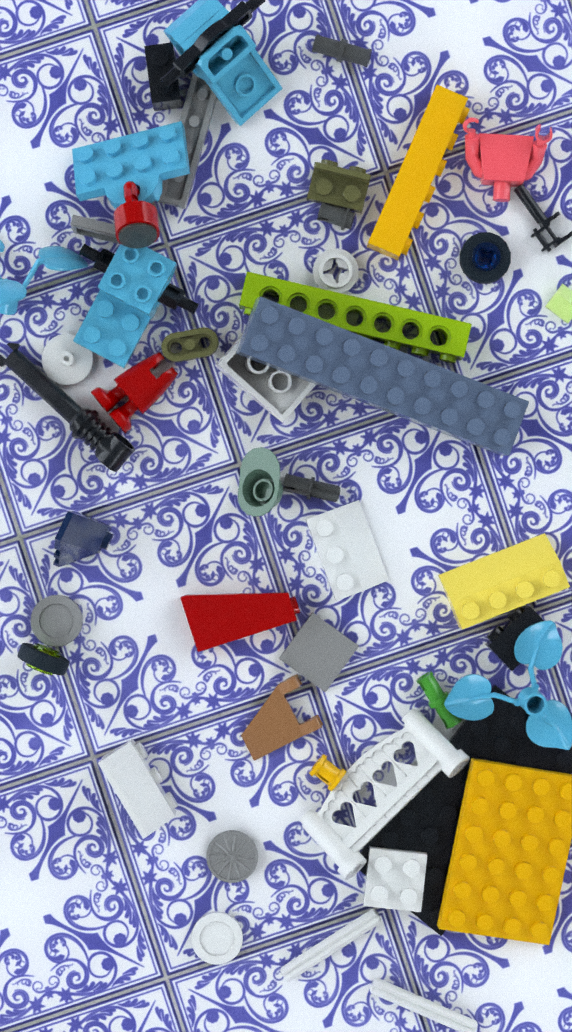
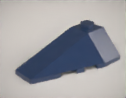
M68 511L55 537L54 549L56 551L54 553L55 560L53 565L62 567L98 554L102 548L107 550L113 538V534L109 533L112 527L81 512Z

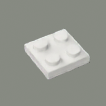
M369 846L363 906L421 912L427 853Z

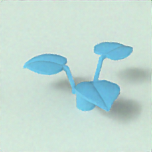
M0 240V252H3L5 245ZM47 246L41 248L38 253L40 258L35 261L23 284L13 280L2 279L0 276V313L12 315L17 312L18 301L26 297V288L40 265L44 264L45 267L51 270L68 271L88 267V263L80 255L65 247Z
M550 620L535 623L518 636L514 646L515 658L522 664H529L528 672L531 687L524 688L519 693L517 699L496 692L491 693V684L485 677L479 674H469L460 678L455 683L444 702L445 708L459 718L477 721L487 718L493 713L494 703L491 698H497L512 703L515 706H521L530 715L526 721V733L533 743L542 747L570 750L572 744V718L570 712L560 701L554 699L546 700L538 691L539 685L536 682L534 666L540 670L550 669L559 662L562 656V640L555 623Z

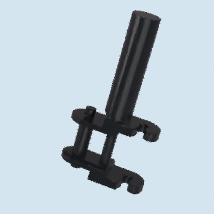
M523 184L514 189L516 195L541 227L539 230L537 228L533 229L534 234L531 237H537L544 247L541 250L542 252L545 250L550 252L552 245L556 248L572 236L571 231L563 238L556 237L549 227L550 222L560 215L559 211L547 218ZM545 229L553 239L549 244L541 234Z

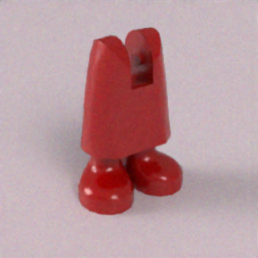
M160 352L135 364L113 379L117 384L115 388L107 391L97 387L91 391V394L107 413L125 396L129 398L124 405L109 414L125 434L131 429L132 415L137 410L144 414L169 388L178 375L173 367L162 373L157 379L151 373L165 360V357Z

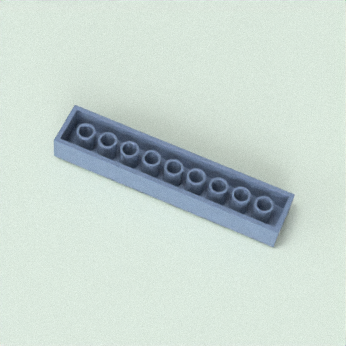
M261 296L255 300L236 354L500 456L510 455L529 404L527 400Z

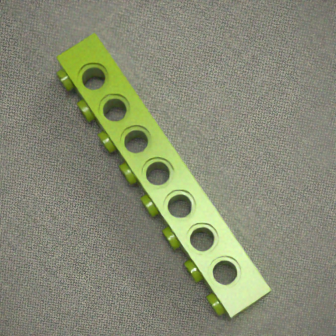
M252 272L246 273L239 308L244 310L245 315L250 316L257 298L272 292L278 296V303L290 308L293 300L302 299L307 305L306 310L302 313L368 339L384 342V345L396 350H400L402 346L411 348V353L419 356L428 357L429 353L440 355L439 360L449 363H456L457 359L462 360L464 358L471 323ZM328 305L333 308L335 315L328 320L322 319L318 314L319 308ZM350 312L359 313L362 317V323L358 326H351L346 320L347 314ZM379 318L386 319L390 324L389 331L385 333L378 332L374 327V322ZM406 325H413L418 331L417 337L407 339L402 333V328ZM434 331L442 332L445 336V344L441 346L434 345L430 339L431 333Z

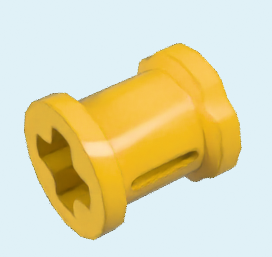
M325 754L321 755L309 771L311 776L315 775L327 784L329 791H332L346 773L345 769L340 770L327 760Z

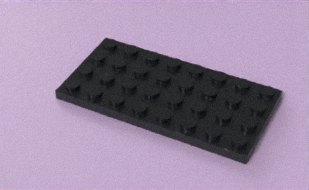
M495 684L491 687V693L496 692L508 696ZM491 698L494 703V711L491 715L477 721L465 720L449 739V742L457 750L462 749L470 757L466 766L452 778H449L441 770L360 850V853L367 860L360 870L365 875L367 872L369 846L427 853L421 912H411L440 936L446 930L439 929L437 922L471 758L560 773H572V746L570 750L542 747L533 743L526 733V721L530 715L521 706H515L512 703L497 698Z

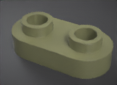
M203 327L167 335L162 342L161 349L163 355L169 361L183 362L213 355L218 349L219 341L213 330ZM202 338L209 339L210 345L207 348L199 346V341ZM179 343L182 346V350L179 353H173L171 351L173 344Z

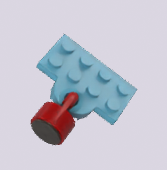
M182 121L72 149L76 196L79 201L104 195L107 196L111 205L116 209L114 211L116 239L126 247H147L159 238L158 212L151 203L159 201L162 194L163 180L190 174L185 128Z

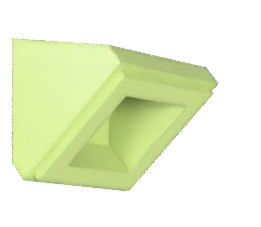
M562 283L545 307L567 324L572 319V290Z

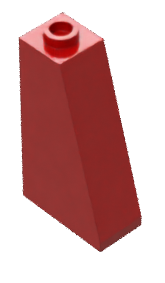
M288 592L187 594L180 597L198 652L297 621L295 614L301 613L296 597L290 598Z

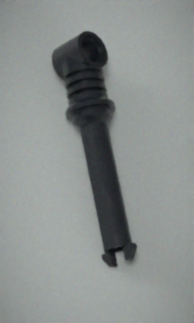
M8 343L7 345L13 351L6 359L0 355V366L4 367L6 365L69 423L70 430L72 431L71 436L74 439L85 440L84 443L87 446L90 445L89 448L91 450H95L97 459L108 469L117 472L135 451L134 446L119 433H111L112 429L106 428L107 425L104 422L101 423L99 413L96 410L91 411L79 406L18 349L21 346L20 344Z

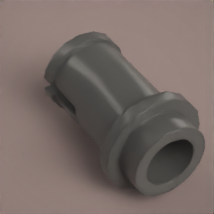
M322 202L317 220L340 226L341 230L344 231L345 228L351 229L355 213L350 212V208L344 210Z

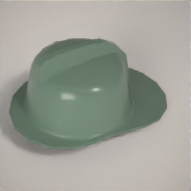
M263 447L254 448L249 451L243 458L240 468L238 503L247 515L253 517L263 516L270 512L281 501L283 496V485L280 480V463L271 450Z

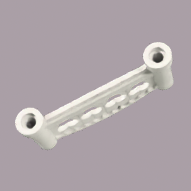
M411 709L402 718V721L405 723L404 728L386 737L358 758L346 771L338 785L329 793L321 809L318 812H314L311 809L300 819L303 829L339 867L337 871L345 880L357 874L367 862L359 851L441 770L449 778H452L470 760V757L462 749L457 750L420 711ZM406 742H412L418 766L396 762L394 754L399 750H403V745ZM386 762H391L394 766L397 787L378 783L374 780L375 772L382 770V766ZM366 782H370L373 785L376 807L356 803L353 799L354 793L362 791V786ZM346 802L352 804L356 827L335 823L333 820V814L336 811H341L342 805Z

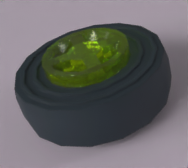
M22 643L17 655L28 667L48 675L56 674L63 676L70 661L61 656L60 652L38 643H34V645Z

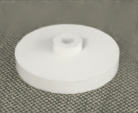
M61 334L52 338L42 352V366L45 373L51 380L61 385L70 386L82 382L88 377L93 367V352L73 342L76 336L74 334Z
M225 912L207 913L193 927L191 935L192 947L201 960L214 965L225 964L234 959L240 952L243 943L241 926L233 916Z

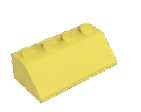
M545 533L438 575L458 627L462 630L570 587L561 562Z

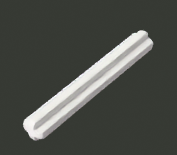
M371 909L282 966L280 969L282 976L287 982H290L379 925L381 923L379 914L375 909Z
M375 978L371 984L370 992L456 1031L476 1032L478 1024L476 1020L389 982Z

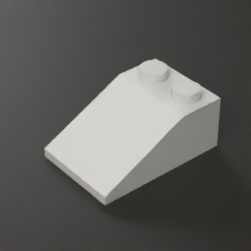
M241 335L215 366L235 385L283 423L316 384L236 354L242 338Z

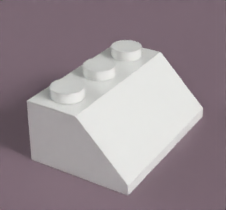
M359 500L306 519L336 601L389 580Z
M131 739L104 755L98 764L144 839L175 817L177 813L175 808L178 807V804L171 792L165 793L160 785L163 779L156 767L150 768L145 760L148 754L140 742L136 744Z

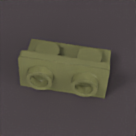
M323 159L321 163L315 162L307 201L320 204L324 202L337 208L346 210L350 208V211L362 213L371 175L366 174L365 169L356 166H350L349 169L338 167V163L331 160Z

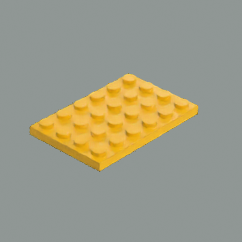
M471 758L437 922L439 929L544 945L550 944L572 840V774Z

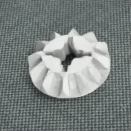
M328 249L322 252L315 260L313 277L317 286L321 289L344 293L353 287L358 278L359 270L355 258L343 249ZM333 260H335L338 269L348 270L339 275L338 283H336L333 275L323 274L332 269Z

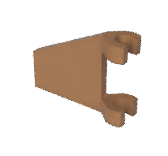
M297 674L277 685L241 735L254 761L304 735L322 728L323 723L318 714L303 723H299L285 697L286 693L302 685Z

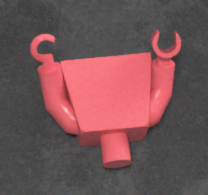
M474 117L466 119L463 123V130L468 133L465 135V160L474 176L480 178L481 185L494 186L493 201L509 202L511 187H518L524 181L531 179L542 164L547 148L546 143L553 137L552 127L550 126L547 135L542 136L539 134L541 124H538L535 128L536 140L534 141V136L479 133L478 135L475 129L468 128L467 125L471 122L479 123V120Z

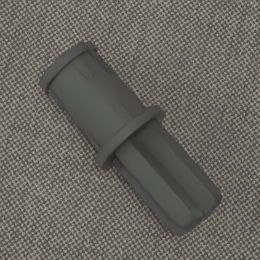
M287 473L283 483L284 492L307 496V499L314 497L337 502L341 491L337 485L315 481V477L308 479Z

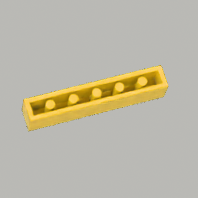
M436 85L368 241L367 248L397 261L401 254L407 255L413 239L408 238L412 227L418 229L424 213L420 212V208L424 201L430 202L436 187L431 185L435 175L441 177L447 163L446 160L442 159L446 149L452 151L458 138V134L453 133L457 123L463 125L470 108L465 107L468 100L467 97Z

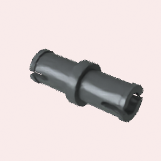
M317 34L312 52L336 58V61L340 63L344 60L368 67L372 49L349 44L348 40L345 39L338 41Z

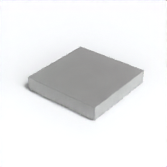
M312 612L279 659L326 692L359 645Z

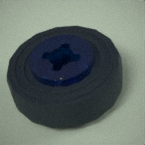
M480 232L471 236L463 244L460 251V266L463 273L470 280L479 284H490L498 281L507 272L511 263V252L507 243L500 236L491 232Z

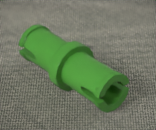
M432 671L423 674L416 680L429 699L428 704L430 708L436 710L446 729H450L462 721V718L453 715L445 708L444 702L449 694L447 691L444 692Z

